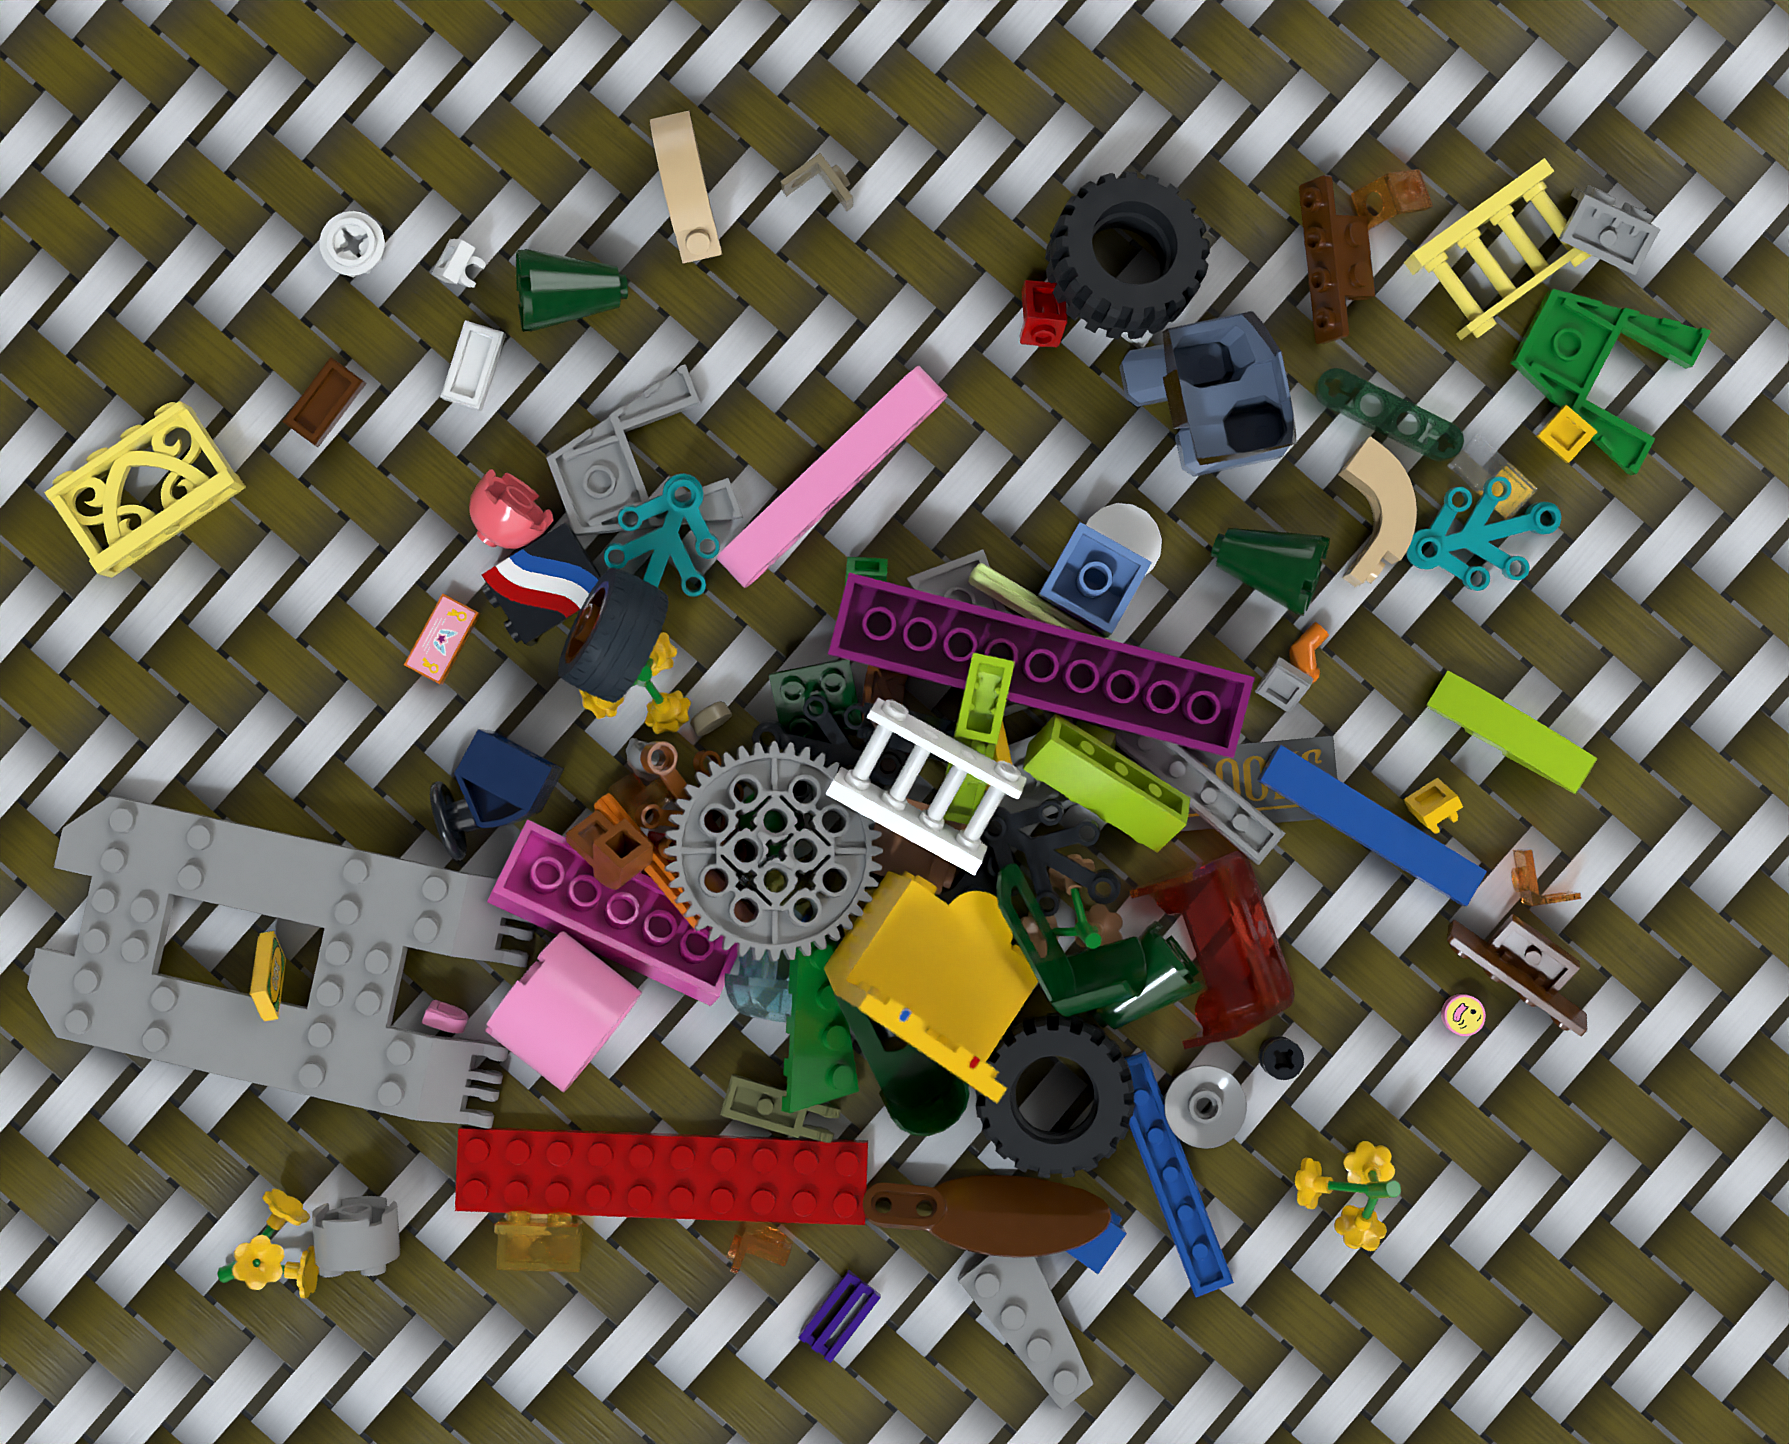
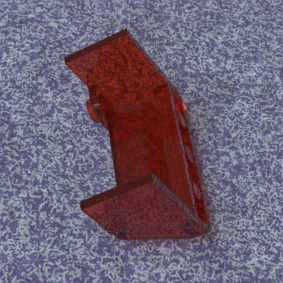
M1234 851L1160 876L1129 891L1132 899L1154 893L1157 905L1168 915L1182 913L1208 989L1200 993L1195 1005V1015L1202 1026V1030L1182 1041L1184 1049L1240 1037L1293 1004L1295 997L1294 985L1253 868L1243 852Z

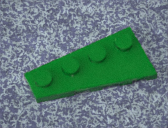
M827 935L824 936L826 940L825 949L820 950L811 942V955L804 956L799 948L796 947L795 959L790 960L788 994L792 995L791 1015L787 1016L786 1033L790 1034L789 1058H784L783 1076H787V1095L782 1096L781 1111L786 1113H793L859 1092L849 1024L833 994L834 990L824 970V966L837 948L836 941Z

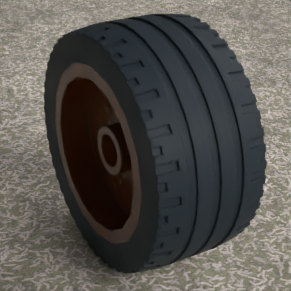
M614 567L608 569L589 593L571 627L560 657L559 677L572 686L600 699L613 703L619 701L637 680L653 651L666 618L668 608L667 594L656 586L626 571Z

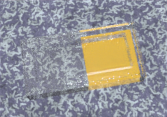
M1479 434L1475 435L1447 465L1480 496L1483 495V486L1489 478L1504 477L1508 479L1512 487L1511 494L1506 500L1499 501L1494 508L1505 519L1512 518L1538 490ZM1499 481L1492 485L1493 495L1498 497L1503 492V486Z

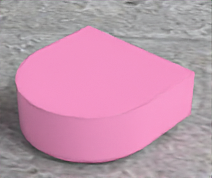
M433 1000L425 1011L422 1024L445 1032L463 1033L469 1017L465 1011L458 1007Z

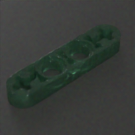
M1329 369L1316 381L1314 388L1315 396L1321 404L1433 460L1447 461L1456 456L1463 448L1464 436L1460 428L1455 424L1344 369ZM1336 378L1341 381L1339 385L1341 390L1350 394L1357 387L1360 391L1352 399L1351 406L1349 407L1345 405V402L1350 397L1342 393H1338L1335 397L1329 396L1330 388L1324 385L1325 382L1331 383ZM1365 395H1373L1379 399L1382 407L1379 415L1370 417L1362 412L1360 401ZM1409 413L1416 418L1418 427L1414 434L1406 435L1399 431L1396 421L1400 414ZM1429 423L1432 425V428L1429 429L1428 433L1439 437L1446 432L1449 434L1448 442L1453 447L1440 451L1437 449L1439 446L1437 440L1428 436L1421 443L1418 439L1426 431L1427 424Z

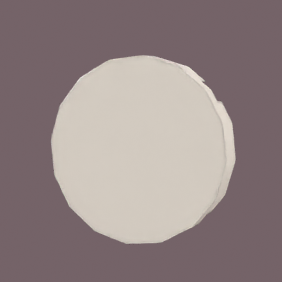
M1116 503L1101 508L1086 523V526L1151 561L1152 563L1145 575L1153 570L1161 555L1162 538L1157 523L1146 511L1132 504Z

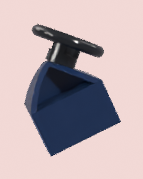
M478 729L454 773L465 799L455 801L449 788L441 781L434 782L430 788V802L435 824L450 857L457 861L465 857L467 844L464 830L470 832L480 827L489 828L509 825L542 812L564 769L494 731Z

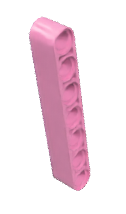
M920 366L915 367L735 537L717 556V560L744 588L750 586L946 399L947 394Z

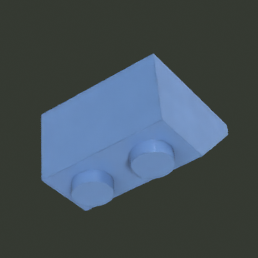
M1079 522L1040 590L1038 597L1108 638L1115 630L1152 562Z

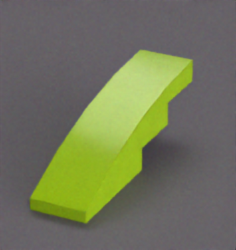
M973 653L953 739L993 760L1015 661ZM950 762L947 764L944 780L953 765ZM967 773L943 819L968 825L984 797L988 783Z
M1450 671L1446 672L1427 703L1428 709L1463 727L1465 732L1500 750L1502 755L1574 794L1578 792L1597 761L1595 756L1565 737Z

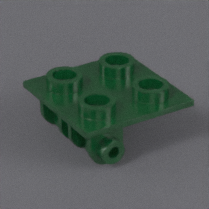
M839 659L768 674L778 720L784 726L786 733L821 741L828 740L817 722L808 719L803 711L805 701L810 696L819 694L828 700L829 711L845 735L857 734L858 730L849 728L844 722V712L851 704L858 703L850 660ZM817 700L810 702L809 709L813 714L819 715L823 713L824 707L821 702ZM851 710L849 713L850 720L854 723H861L860 710Z

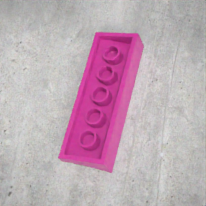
M528 819L487 901L558 935L565 931L585 948L709 1006H712L720 997L737 958V943H734L725 951L722 949L723 936L720 935L714 941L709 942L707 938L711 928L707 926L696 931L651 877L638 873L619 889H610L594 877V868L566 842V837Z

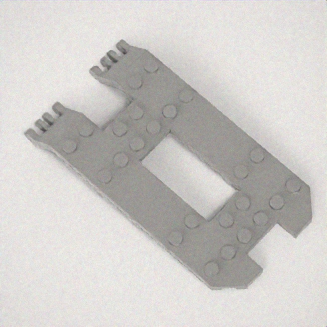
M109 796L63 827L54 868L92 876L75 954L45 947L36 948L27 986L28 991L57 1038L407 1119L492 1128L495 1115L486 1110L466 1109L468 1096L479 1097L481 1100L490 1102L498 1100L499 1090L472 1085L471 1081L479 1080L493 1084H502L503 1075L499 1071L476 1069L474 1067L477 1055L485 1056L495 1061L507 1060L509 1050L502 1044L489 1041L428 1035L392 1027L391 1024L408 947L451 957L527 967L529 958L527 952L500 948L503 934L514 936L516 939L530 941V939H533L534 931L506 925L507 918L524 922L529 921L487 902L498 878L450 870L116 796ZM175 895L325 928L308 1007L281 1001L279 1018L263 1021L250 994L159 974L158 971Z

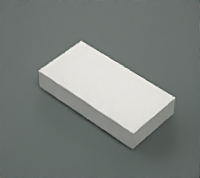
M465 320L440 397L443 400L482 411L506 334L502 331Z

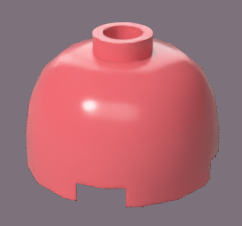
M490 469L483 476L470 497L469 511L472 522L478 530L477 536L491 547H497L498 545L506 549L525 548L542 536L554 521L550 509L545 510L543 513L542 509L533 502L539 495L527 484L509 473H505L502 478L496 477L493 469Z

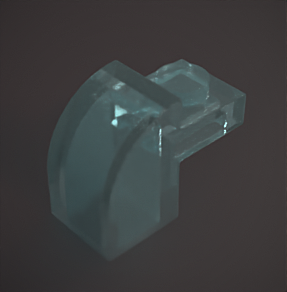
M749 948L743 957L739 956V974L725 973L727 996L733 1007L745 1016L786 1023L787 1016L791 1015L792 995L788 994L789 980L776 978L778 961L770 960L768 950H765L761 960H754L752 948Z

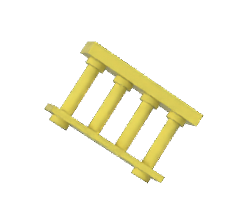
M1545 158L1413 252L1404 262L1412 275H1415L1423 268L1428 273L1433 271L1470 323L1456 334L1460 340L1470 333H1473L1476 338L1480 337L1497 324L1493 317L1567 263L1571 262L1575 268L1592 256L1561 241L1568 252L1549 265L1512 215L1514 209L1511 205L1521 197L1526 202L1531 201L1559 239L1567 224V220L1545 192L1547 186L1543 181L1554 172ZM1488 221H1491L1494 226L1497 224L1500 226L1536 275L1518 289H1516L1479 238L1482 234L1478 228ZM1458 244L1461 250L1467 249L1503 298L1486 312L1482 311L1446 262L1449 257L1445 252Z

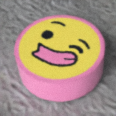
M1466 994L1451 996L1446 1000L1441 1010V1018L1445 1027L1452 1033L1460 1036H1471L1477 1033L1485 1022V1009L1481 1002Z

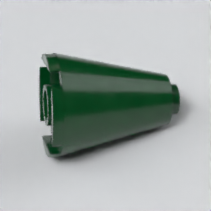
M529 249L517 250L516 286L517 291H519L520 304H518L522 332H533L620 308L621 299H627L628 297L626 274L619 275L617 266Z
M1228 528L1225 535L1218 533L1211 556L1217 558L1216 567L1295 614L1304 616L1316 590L1321 575V558L1326 559L1330 538L1313 534Z
M1154 921L1138 937L1144 952L1147 968L1146 986L1141 996L1089 1010L1102 1028L1109 1025L1112 1029L1116 1030L1200 992L1206 987L1204 980L1195 981L1193 978L1200 972L1171 935L1165 940L1158 933L1164 928L1159 922Z

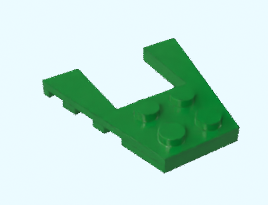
M1551 289L1547 291L1510 363L1559 410L1563 405H1567L1597 431L1591 440L1630 476L1635 475L1644 462L1655 438L1586 400L1620 333L1687 369L1693 367L1711 330L1706 328L1697 329L1682 325L1679 321L1664 317L1659 319L1640 314V311L1625 307L1621 309L1602 304V301Z

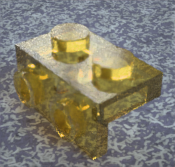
M511 1211L506 1213V1217H501L495 1223L494 1233L498 1234L497 1270L580 1272L582 1268L583 1220L572 1219L571 1213H549L546 1219L531 1218V1213L526 1211Z

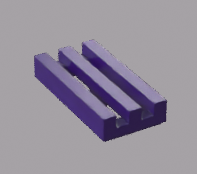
M848 1270L799 1333L798 1338L804 1343L807 1342L811 1349L821 1353L824 1359L831 1363L879 1301L881 1294ZM852 1283L856 1287L819 1337L816 1338L812 1334L849 1284ZM863 1293L868 1296L866 1301L829 1348L825 1345L826 1341Z

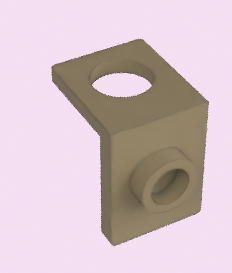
M821 153L781 181L782 192L787 197L819 173L844 209L848 211L853 208V196L846 188L850 185L849 180L837 164L830 167Z

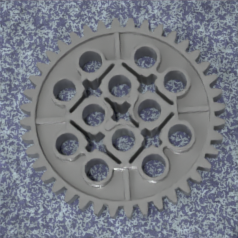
M777 742L770 743L767 753H764L760 743H755L751 756L741 746L737 749L736 761L726 752L721 756L722 768L711 761L707 764L710 777L701 772L694 776L700 787L697 788L687 784L683 789L690 798L689 801L684 799L676 800L675 805L683 814L669 816L668 820L678 826V829L665 832L664 837L674 841L675 846L664 849L663 854L675 857V862L665 866L664 869L672 873L677 872L678 877L672 880L668 886L669 888H682L683 892L678 895L675 902H689L690 906L683 916L687 918L697 914L700 918L694 929L699 931L709 926L711 929L707 940L712 942L720 935L723 936L722 949L725 951L734 943H737V956L743 957L749 948H752L754 960H761L765 950H768L770 960L778 961L782 949L788 960H794L796 947L799 948L804 956L811 955V942L820 950L826 948L825 935L834 941L841 939L837 926L851 930L853 925L848 915L858 917L864 914L857 905L858 901L865 903L872 901L871 896L864 889L865 887L878 886V882L870 877L869 873L882 870L880 864L871 860L873 856L883 853V849L872 846L871 841L879 838L882 834L879 831L869 830V825L873 824L874 820L826 795L838 771V762L825 768L823 766L825 754L823 753L818 755L813 761L809 760V747L803 748L799 755L796 756L793 743L787 744L783 753H780ZM744 781L753 787L754 799L751 803H741L734 796V786L737 782ZM796 782H805L812 789V799L809 803H800L793 796V786ZM767 798V801L752 815L753 818L750 821V825L753 827L752 831L747 828L738 831L721 846V842L736 828L735 825L739 820L735 814L737 812L740 815L750 813ZM708 811H718L723 815L725 827L722 832L713 833L706 828L704 817ZM767 811H776L782 816L784 824L779 833H772L764 826L763 819ZM826 811H833L839 815L841 828L837 833H830L824 828L822 818ZM795 812L800 816L805 813L810 815L811 819L808 821V825L811 827V832L806 828L800 831L796 830L794 826L798 820L794 816ZM789 836L778 852L782 857L781 860L774 858L758 867L769 851L765 844L772 845ZM739 840H746L754 847V857L749 863L739 861L734 855V846ZM798 840H804L812 847V858L807 863L798 861L793 854L794 844ZM826 857L813 871L808 880L811 889L802 888L794 891L780 905L783 899L795 888L794 885L798 879L794 874L796 872L803 874L813 870ZM770 869L780 872L784 879L783 887L777 893L769 891L764 885V875ZM828 869L835 870L841 876V887L835 893L828 891L823 885V875ZM709 870H718L725 877V887L719 893L709 891L704 884L705 874ZM736 871L741 874L752 873L753 877L750 883L753 886V891L748 888L739 891L735 885L739 881L735 875ZM740 899H746L754 906V917L748 923L739 921L734 914V906ZM799 899H806L813 908L812 917L806 923L799 921L793 912L794 904Z

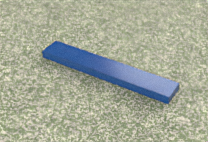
M1282 745L1276 746L1257 781L1461 906H1468L1487 872Z
M1143 1050L1127 1056L1125 1060H1127L1132 1076L1135 1104L1129 1126L1194 1296L1199 1297L1230 1285L1234 1281L1179 1138L1173 1133L1167 1123L1164 1112V1099L1146 1052Z

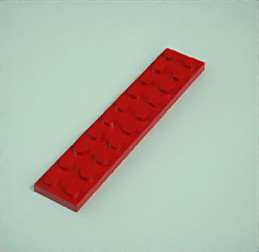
M461 1126L458 1128L455 1211L865 1225L866 1217L863 1211V1198L867 1191L868 1140L833 1139L831 1143H826L810 1138Z

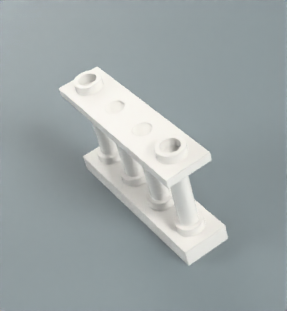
M878 698L867 718L878 723L854 770H846L841 767L826 795L975 875L988 846L982 844L980 836L1004 794L1007 793L1018 799L1027 778L1021 776V772L1012 764L1005 761L996 762L909 715L908 710L900 703L893 700L884 701ZM895 732L915 743V746L891 790H883L872 784L868 777L892 733ZM931 752L953 765L928 810L922 811L909 804L906 796ZM967 773H970L990 784L966 829L959 831L947 825L943 816Z

